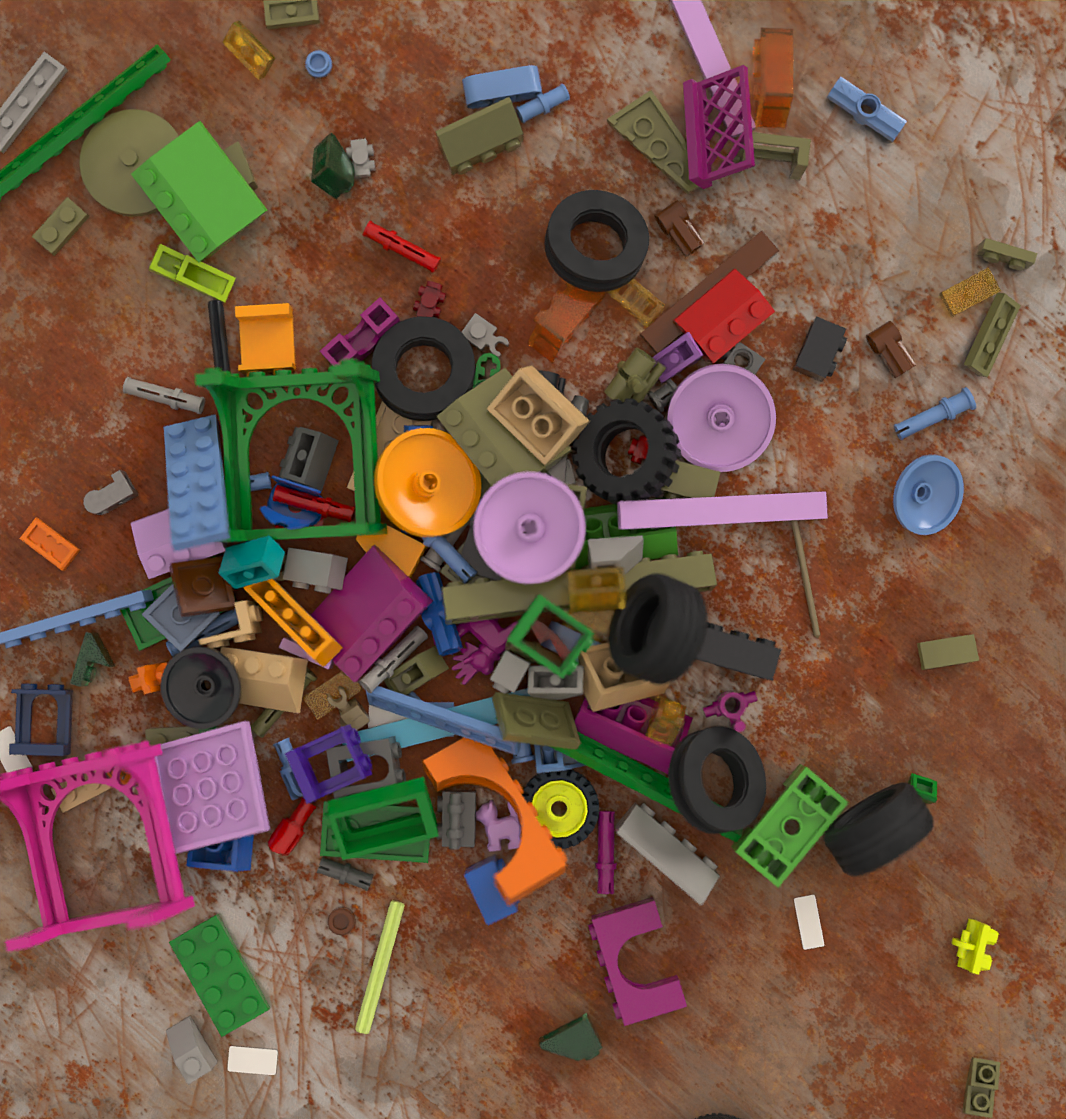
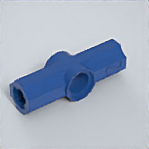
M437 572L424 574L418 577L416 584L433 602L422 613L423 621L428 629L432 631L440 656L457 653L463 646L456 624L446 625L441 594L443 584L440 575Z

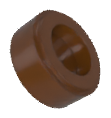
M347 907L334 909L328 917V927L336 935H346L355 926V915Z

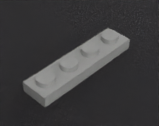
M43 52L0 108V152L3 154L68 71L66 67L46 52Z

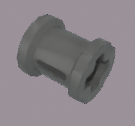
M670 378L666 380L664 386L654 393L651 391L647 393L650 401L659 413L664 412V408L669 405L671 397L677 388Z

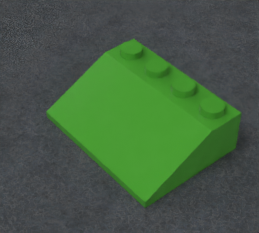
M201 121L163 147L131 173L198 263L214 255L267 211L266 207Z

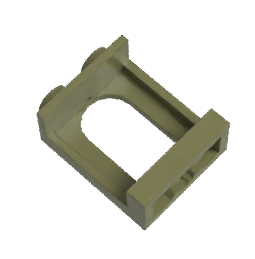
M752 132L753 143L795 148L788 149L753 144L754 158L791 162L789 179H801L808 167L811 139ZM743 148L733 160L735 164L746 160Z

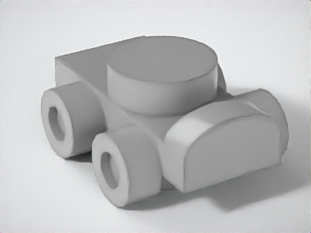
M366 139L350 140L351 147L346 148L347 158L353 159V163H348L349 174L354 173L355 178L370 177V171H376L375 161H369V156L374 155L373 145H367Z

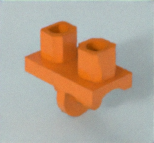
M168 661L137 668L138 674L129 677L132 692L143 690L144 694L161 691L162 674Z

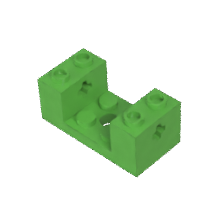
M799 764L783 783L786 789L754 828L751 829L748 826L743 831L738 842H734L731 846L737 854L778 888L849 803L802 764ZM789 819L798 821L799 829L794 834H787L784 830V824Z

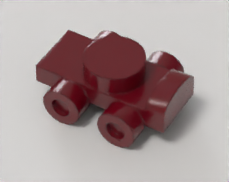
M427 281L426 287L420 286L418 295L422 296L421 302L416 300L413 310L417 311L416 317L439 318L442 308L437 307L438 302L444 303L446 293L441 292L443 285Z

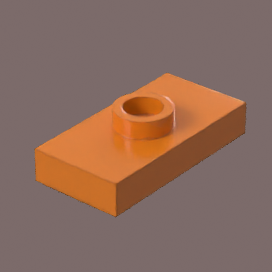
M35 517L20 537V540L62 571L67 569L80 551L78 547L37 517Z

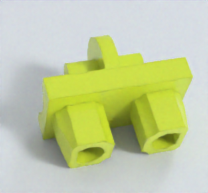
M968 919L966 930L962 931L961 939L952 938L951 944L958 946L957 957H959L957 966L974 974H979L980 970H990L992 959L990 955L984 952L986 944L994 945L997 942L998 932L991 929L989 925L974 919Z

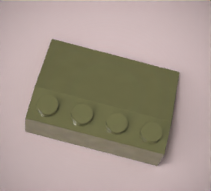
M506 368L456 399L437 416L491 486L505 477L517 473L537 472L545 474L572 451L568 445L553 460L544 465L487 410L513 377Z

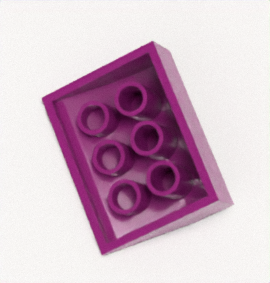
M373 545L344 577L342 590L334 589L311 616L343 647L332 660L356 683L375 665V662L390 649L433 600L376 545Z

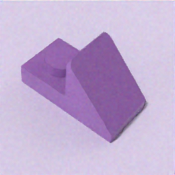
M688 332L652 358L656 361V364L660 362L666 366L665 371L659 377L661 383H664L685 368L697 363L703 354Z

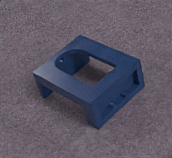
M21 684V688L11 689V693H17L15 743L9 744V755L65 756L71 754L73 690H64L63 684H48L47 689H37L38 684ZM40 694H50L57 701L56 743L31 742L32 705L35 698Z

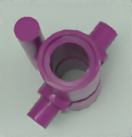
M723 691L717 695L712 705L703 707V712L706 718L714 715L717 717H728L730 728L742 732L746 726L741 721L740 716L745 712L748 704L756 702L758 699L755 691L746 694L744 692ZM733 697L735 707L731 711H726L725 701Z

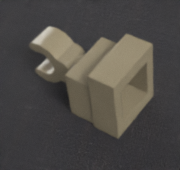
M338 686L341 697L338 699L332 698L329 693L327 694L328 702L339 709L341 727L350 724L352 729L358 730L370 722L368 713L355 697L347 701L346 692L343 687Z

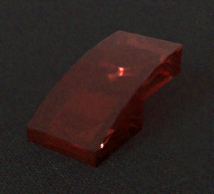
M535 620L531 628L539 643L541 644L550 639L563 661L569 653L566 645L550 628Z

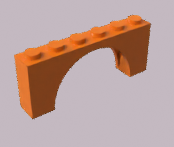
M464 737L423 760V770L437 792L460 784L480 785L499 793L515 810L521 826V842L511 862L494 876V885L509 907L564 874L567 858L560 847L555 848L551 842L553 837L550 830L545 824L541 826L536 818L538 813L534 805L530 801L528 803L521 795L523 794L521 785L516 779H511L507 773L509 771L508 765L502 757L498 758L493 751L495 748Z

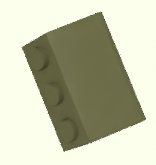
M510 97L436 131L439 148L452 175L457 172L458 174H464L473 168L472 165L481 161L488 163L497 157L496 154L504 150L507 152L514 151L524 142V134Z

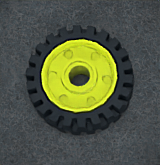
M572 769L538 773L524 787L523 794L521 795L527 803L530 801L534 805L538 813L536 818L541 826L545 824L550 830L553 837L551 842L555 848L566 849L576 846L592 833L599 816V801L594 787L582 774ZM556 801H562L566 804L567 809L565 813L557 815L551 810L552 804Z

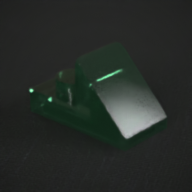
M95 632L85 633L70 684L79 687L87 686L88 682L91 683L96 673V667H93L94 663L115 667L99 634Z

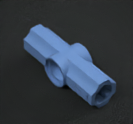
M843 77L839 78L827 96L829 100L852 114L857 123L868 125L891 142L894 141L907 122L882 105L876 95L866 94ZM861 106H870L873 113H864L861 109Z

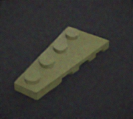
M652 90L607 119V123L687 195L699 187L689 180L687 142Z

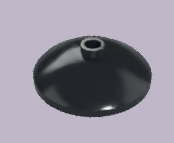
M192 647L176 654L166 665L161 679V694L168 711L179 722L192 728L208 729L225 722L235 712L241 697V681L234 664L224 654L209 647ZM205 680L211 683L210 689L205 687Z

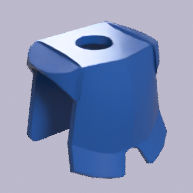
M272 475L271 478L277 484L269 495L267 506L260 507L264 517L272 524L278 523L287 529H299L317 524L321 514L304 509L298 513H293L289 510L287 504L274 502L273 495L277 485L321 497V491Z

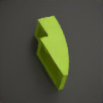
M162 244L158 245L148 270L214 299L221 300L224 303L236 279L203 262L198 263L195 258L183 255Z

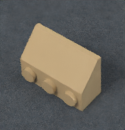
M533 366L520 368L487 408L544 465H547L571 444L590 422Z
M609 642L591 646L586 653L581 652L578 656L579 666L584 667L583 692L593 712L663 694L670 682L663 685L652 684L620 671L611 657Z
M221 647L220 652L228 657L239 674L241 681L240 704L300 713L308 659Z

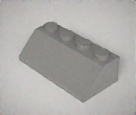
M635 802L614 826L616 833L702 905L720 877L715 871L718 866L706 856L703 859L694 853L697 848L684 838L681 842L674 836L676 830L666 821L660 824L655 820L653 816L656 813L645 803L639 806Z

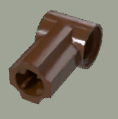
M678 200L654 215L659 227L666 235H670L684 257L693 254L704 245V241L690 223V217L686 209Z
M888 321L866 335L869 346L875 354L882 357L894 378L916 366L902 344V336L893 322Z

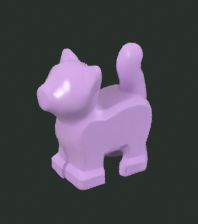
M492 800L489 803L482 804L480 809L475 812L476 820L482 822L485 826V833L489 841L487 845L489 852L501 850V839H509L508 849L519 848L521 826L518 816L509 802L507 806L510 815L497 818L498 811Z

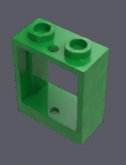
M537 594L506 639L563 679L566 674L570 676L578 666L579 662L576 659L581 652L586 653L594 643V639L591 638L594 632L549 600ZM544 607L582 633L559 667L521 641Z

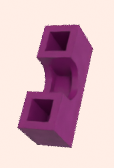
M380 297L360 314L362 319L353 331L344 336L339 333L320 350L331 365H340V360L356 359L357 362L363 361L375 350L383 334L392 326L401 322L398 316Z

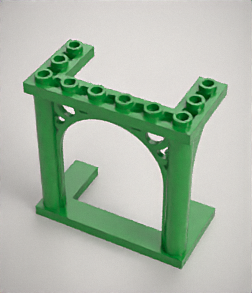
M356 359L340 360V365L328 367V372H318L317 368L301 369L302 374H292V370H277L275 375L266 376L265 372H250L249 377L240 378L239 374L231 373V371H222L221 368L205 369V374H195L196 386L206 388L213 397L218 410L223 435L226 505L230 539L218 542L252 541L265 536H270L273 540L387 534V523H381L380 504L374 486V474L378 462L374 383L380 382L379 371L372 369L371 365H364V362H357ZM331 386L326 396L319 395L318 391L320 388L321 390H326ZM346 387L349 392L347 399L342 404H335L333 401L334 393L339 388ZM296 388H299L301 393L296 396L294 391ZM263 390L273 394L275 390L277 393L276 398L269 399ZM250 393H257L262 398L263 406L261 409L256 410L249 405L248 395ZM292 399H311L325 404L340 416L349 431L352 441L356 523L303 527L299 529L253 530L249 447L255 427L270 409ZM354 404V408H350L352 416H347L345 409ZM244 410L252 414L253 418L250 422L246 423L248 415H244Z

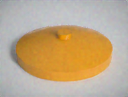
M419 428L407 431L387 445L381 453L375 468L374 486L382 510L396 526L415 536L431 538L449 534L463 526L472 517L478 506L481 496L480 471L452 435L447 432L432 428Z

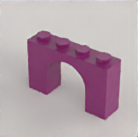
M653 897L591 916L593 923L588 925L592 940L598 939L601 950L596 951L601 967L606 965L609 976L604 977L608 992H614L617 1002L612 1003L616 1018H622L624 1026L687 1007L677 975L648 984H639L627 979L621 973L617 964L619 951L628 939L663 927Z

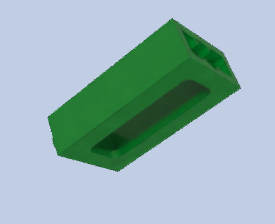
M424 777L329 800L328 812L324 813L327 828H332L334 832L332 835L334 850L340 851L342 860L439 836L436 815ZM413 799L417 800L420 814L357 830H350L348 828L345 816Z

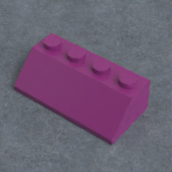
M585 696L574 722L577 731L587 737L668 774L672 754L679 742L688 735L693 718L650 698L593 712Z

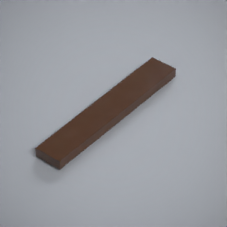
M760 231L641 332L640 336L658 354L683 334L673 319L733 269L739 271L747 279L776 255L779 249L763 231Z

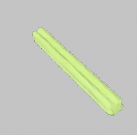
M392 900L389 905L355 1028L357 1032L368 1034L372 1026L404 910V903Z

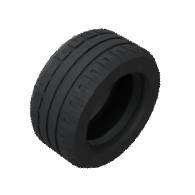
M662 573L646 575L633 583L621 598L610 626L609 650L618 669L628 675L656 685L675 681L684 675L697 658L707 631V607L701 593L695 587Z
M905 782L897 783L872 794L835 819L824 832V842L843 872L852 877H858L889 864L918 845L932 831L934 817L914 786Z

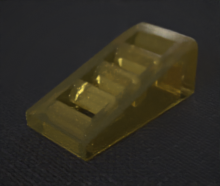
M635 279L629 282L630 286L622 295L618 294L622 287L607 291L611 297L646 327L650 326L665 308V304ZM635 289L638 293L629 303L626 299ZM644 297L646 301L639 309L635 308L634 306ZM652 304L654 308L645 316L643 314L644 311Z

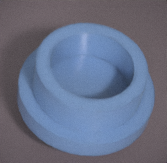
M314 51L306 58L305 66L311 76L322 78L330 73L332 61L326 52Z

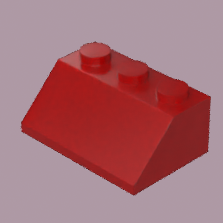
M733 269L673 319V321L683 334L688 332L691 334L703 354L702 359L705 362L715 363L772 315L775 310L760 290L739 271Z

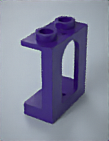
M350 724L285 753L307 804L372 775L370 758L366 753L363 754L359 745L361 743L359 733L355 728L352 729ZM346 743L355 766L350 770L318 783L308 758L336 745Z

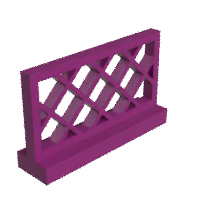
M741 65L700 82H696L693 79L683 82L689 180L700 188L705 189L711 187L714 180L755 167L748 68L745 65ZM740 76V82L735 90L728 89L727 87L732 79ZM717 85L718 89L711 100H708L706 89ZM726 91L731 96L724 107L721 108L716 104ZM739 99L741 100L742 107L734 116L729 111L736 100ZM715 107L720 110V113L711 125L708 123V116ZM728 115L733 120L726 131L722 132L718 128ZM740 123L743 125L744 131L736 141L731 135ZM715 132H718L722 137L714 149L710 148L709 141ZM730 140L735 145L727 157H724L720 152L727 141ZM743 148L746 160L735 164L732 161L739 150ZM718 156L724 161L718 170L712 172L711 165Z

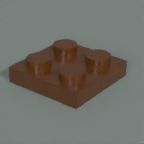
M223 556L170 564L169 569L180 617L235 609L232 586L219 574Z

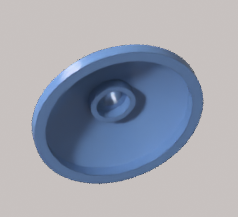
M925 455L911 462L901 473L894 490L893 506L900 524L907 530L919 535H930L944 529L954 519L962 503L964 484L960 470L954 462L940 455Z

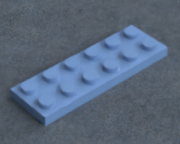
M216 414L165 426L164 440L171 545L174 551L230 539L219 421Z

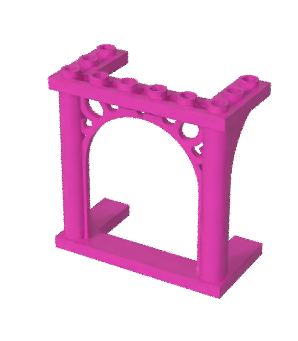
M149 741L103 752L85 755L86 760L80 762L78 757L61 760L62 766L56 767L55 762L38 765L39 771L33 772L32 767L0 774V801L12 811L22 829L43 924L39 928L6 940L7 952L31 948L62 934L126 922L128 929L153 925L195 906L193 895L186 897L184 895L155 756L162 755L161 744L150 746ZM122 769L131 774V779L126 785L120 781ZM113 770L112 778H107L105 772ZM84 774L88 776L87 781L84 779ZM59 782H67L66 788H62ZM45 784L54 788L56 792L54 800L45 796L43 792ZM85 784H105L127 796L135 805L142 818L160 902L69 919L53 845L54 818L62 801L73 790ZM133 787L137 789L139 795L133 792ZM49 806V812L45 814V808Z

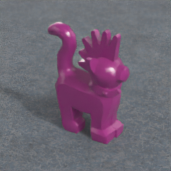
M500 618L459 623L456 626L460 639L465 633H472L482 643L477 648L466 642L467 649H460V652L464 655L453 657V660L461 661L453 666L452 670L462 669L456 675V678L460 679L465 676L462 682L463 685H466L478 671L484 675H489L494 671V662L500 660V655L505 653L507 648L505 647L506 638L518 621L504 629L498 623Z

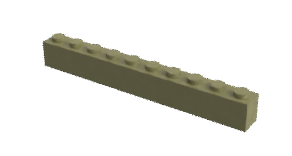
M694 551L688 553L687 557L677 558L676 554L662 556L661 560L651 561L650 558H642L621 579L613 581L591 582L589 565L581 567V570L571 571L568 568L554 579L535 584L519 583L501 577V580L490 581V578L476 579L474 584L463 585L461 581L451 582L447 584V587H443L441 592L446 625L521 616L537 594H540L561 610L619 603L633 583L653 573H662L695 587L699 592L712 591L717 586L712 553L703 554V551ZM544 607L543 610L541 611V613L551 612V611H550L549 609H547L546 607Z

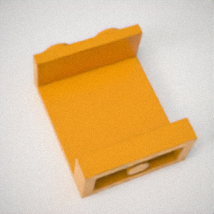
M290 304L235 306V317L239 320L242 363V365H238V371L246 374V377H249L250 372H265L275 375L277 370L296 371L293 310Z

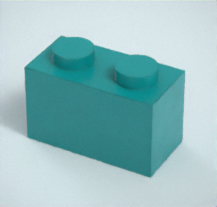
M270 536L227 547L219 574L234 589L277 578L285 551Z

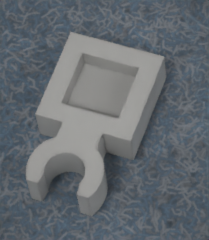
M476 313L462 331L469 343L480 351H483L487 345L491 353L498 358L502 355L496 351L495 346L499 343L504 344L506 347L510 345L506 338L501 336L495 337L494 334L497 328Z

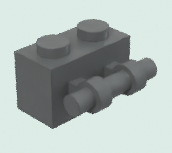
M295 427L293 435L288 438L287 444L289 447L285 458L281 459L279 465L281 470L278 477L322 491L339 440L318 431Z
M444 790L443 796H438L437 812H442V823H437L439 833L437 840H442V847H449V849L475 847L476 790Z

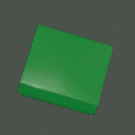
M912 773L908 784L914 786L924 803H936L937 781Z

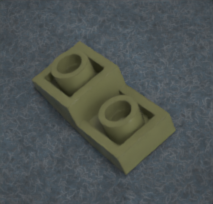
M974 634L917 643L922 670L979 661Z
M972 1058L965 1089L964 1114L993 1118L994 1095L999 1085L1000 1062Z

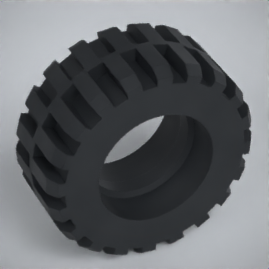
M626 398L624 402L615 399L610 401L611 406L607 407L604 403L597 406L598 412L594 415L589 413L586 416L590 422L581 431L579 439L573 441L572 448L577 450V454L572 455L573 464L578 466L576 469L578 478L584 481L583 485L588 487V490L617 505V502L650 500L649 497L651 496L658 498L663 494L660 489L664 485L669 487L673 482L670 479L672 472L677 473L679 469L676 459L681 458V450L677 447L680 441L678 435L673 431L674 427L656 409L642 401L638 403L635 399ZM637 429L647 437V457L637 471L627 476L617 477L607 469L605 460L607 448L613 438L621 432Z

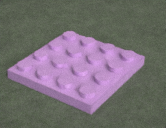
M243 721L161 744L162 755L155 756L176 854L270 830L250 722Z

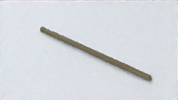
M791 520L813 635L818 638L820 631L798 520Z

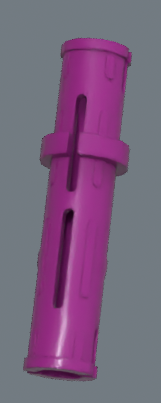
M599 811L598 862L595 863V869H598V894L615 893L614 869H617V863H614L615 811Z

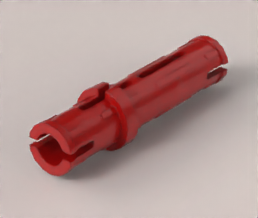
M371 220L364 229L363 236L383 245L384 250H392L430 270L432 273L436 271L441 261L440 257L399 237L396 231L391 230L390 232Z
M281 485L276 486L273 495L274 502L321 514V517L326 519L332 517L351 523L355 513L354 506L335 502L333 498L327 497L325 499Z

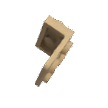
M246 600L234 603L240 630L199 639L200 645H207L209 648L216 649L229 646V640L233 639L235 643L255 640V634L262 633L260 621H263V614L260 605L256 606L255 601Z

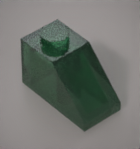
M330 133L314 147L311 182L337 199L343 193H347L352 189L354 185V166L336 136Z
M587 1013L539 1038V1046L542 1050L577 1061L583 1058L586 1061L599 1055V1050L603 1048L602 1041Z

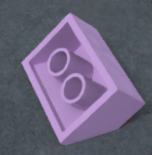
M169 509L131 522L138 556L148 579L170 572L169 567L171 563L205 559L224 552L227 546V542H214L175 552L171 545Z

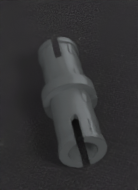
M322 857L319 864L320 867L317 869L318 874L337 879L342 885L348 883L365 891L369 890L374 876L373 874L352 868L349 863L343 865L326 857Z

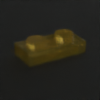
M240 21L232 23L222 43L258 80L264 78L276 59L275 56Z
M988 267L944 290L939 295L951 317H954L999 293L1001 289Z
M341 671L304 696L303 699L316 719L319 720L337 708L328 702V693L334 699L340 698L341 694L338 686H341L346 692V699L349 700L363 690L359 682L354 683Z

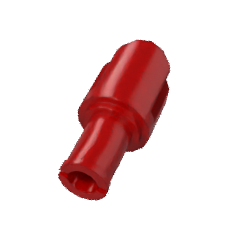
M302 798L290 818H282L268 841L270 850L282 856H288L305 834L303 826L317 807L312 803L307 804L305 799Z

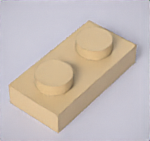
M84 774V779L86 781L88 780L87 774ZM67 782L61 783V787L66 788ZM98 783L82 785L66 796L60 804V808L63 813L113 787ZM52 788L51 791L54 797L56 798V792L54 788Z

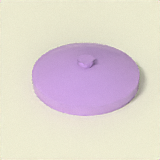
M714 364L694 371L678 385L669 403L667 420L674 427L673 431L678 435L680 441L677 447L681 450V455L688 462L711 470L728 472L749 465L765 451L774 434L776 411L769 390L756 375L736 365Z
M522 472L498 481L483 496L475 515L474 536L482 558L497 574L519 583H542L561 575L577 559L585 540V517L577 497L561 481L543 473Z

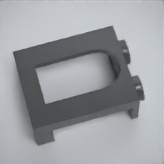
M395 736L361 742L359 744L363 754L366 753L368 756L380 755L387 760L389 765L387 777L379 782L345 786L333 792L334 799L406 781L405 771L400 768L399 762L402 750L400 743L396 742ZM336 745L326 750L331 778L348 770L346 759H351L352 756L347 745Z

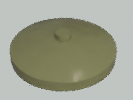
M130 109L106 116L90 130L81 148L80 172L87 190L103 207L119 215L138 217L159 211L131 173L179 135L166 120L148 111Z

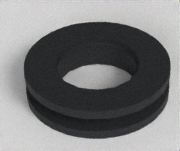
M581 191L568 196L554 209L545 234V252L554 271L569 284L587 291H611L629 283L639 272L649 247V231L641 213L626 199L607 191ZM584 222H599L608 225L620 237L623 251L617 257L609 260L588 258L575 248L571 241L570 232L575 226Z
M420 316L403 320L388 329L375 347L372 369L379 371L380 382L375 383V387L382 401L398 415L416 421L437 420V416L473 387L475 360L471 345L458 328L442 319ZM422 345L432 346L441 350L450 360L451 374L446 383L437 390L426 393L412 391L405 387L398 379L396 372L397 363L401 356L409 349Z
M716 726L693 732L683 738L676 746L669 764V788L675 806L690 825L705 833L720 834L745 828L757 818L766 796V775L758 752L745 736L734 729ZM710 753L721 757L728 765L733 776V794L726 807L715 804L708 797L702 784L701 771L703 763Z

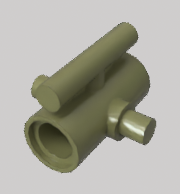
M636 347L626 362L620 361L618 363V373L604 392L612 400L619 399L624 402L626 398H631L640 403L665 371L666 366L660 362L656 364V361L649 354Z

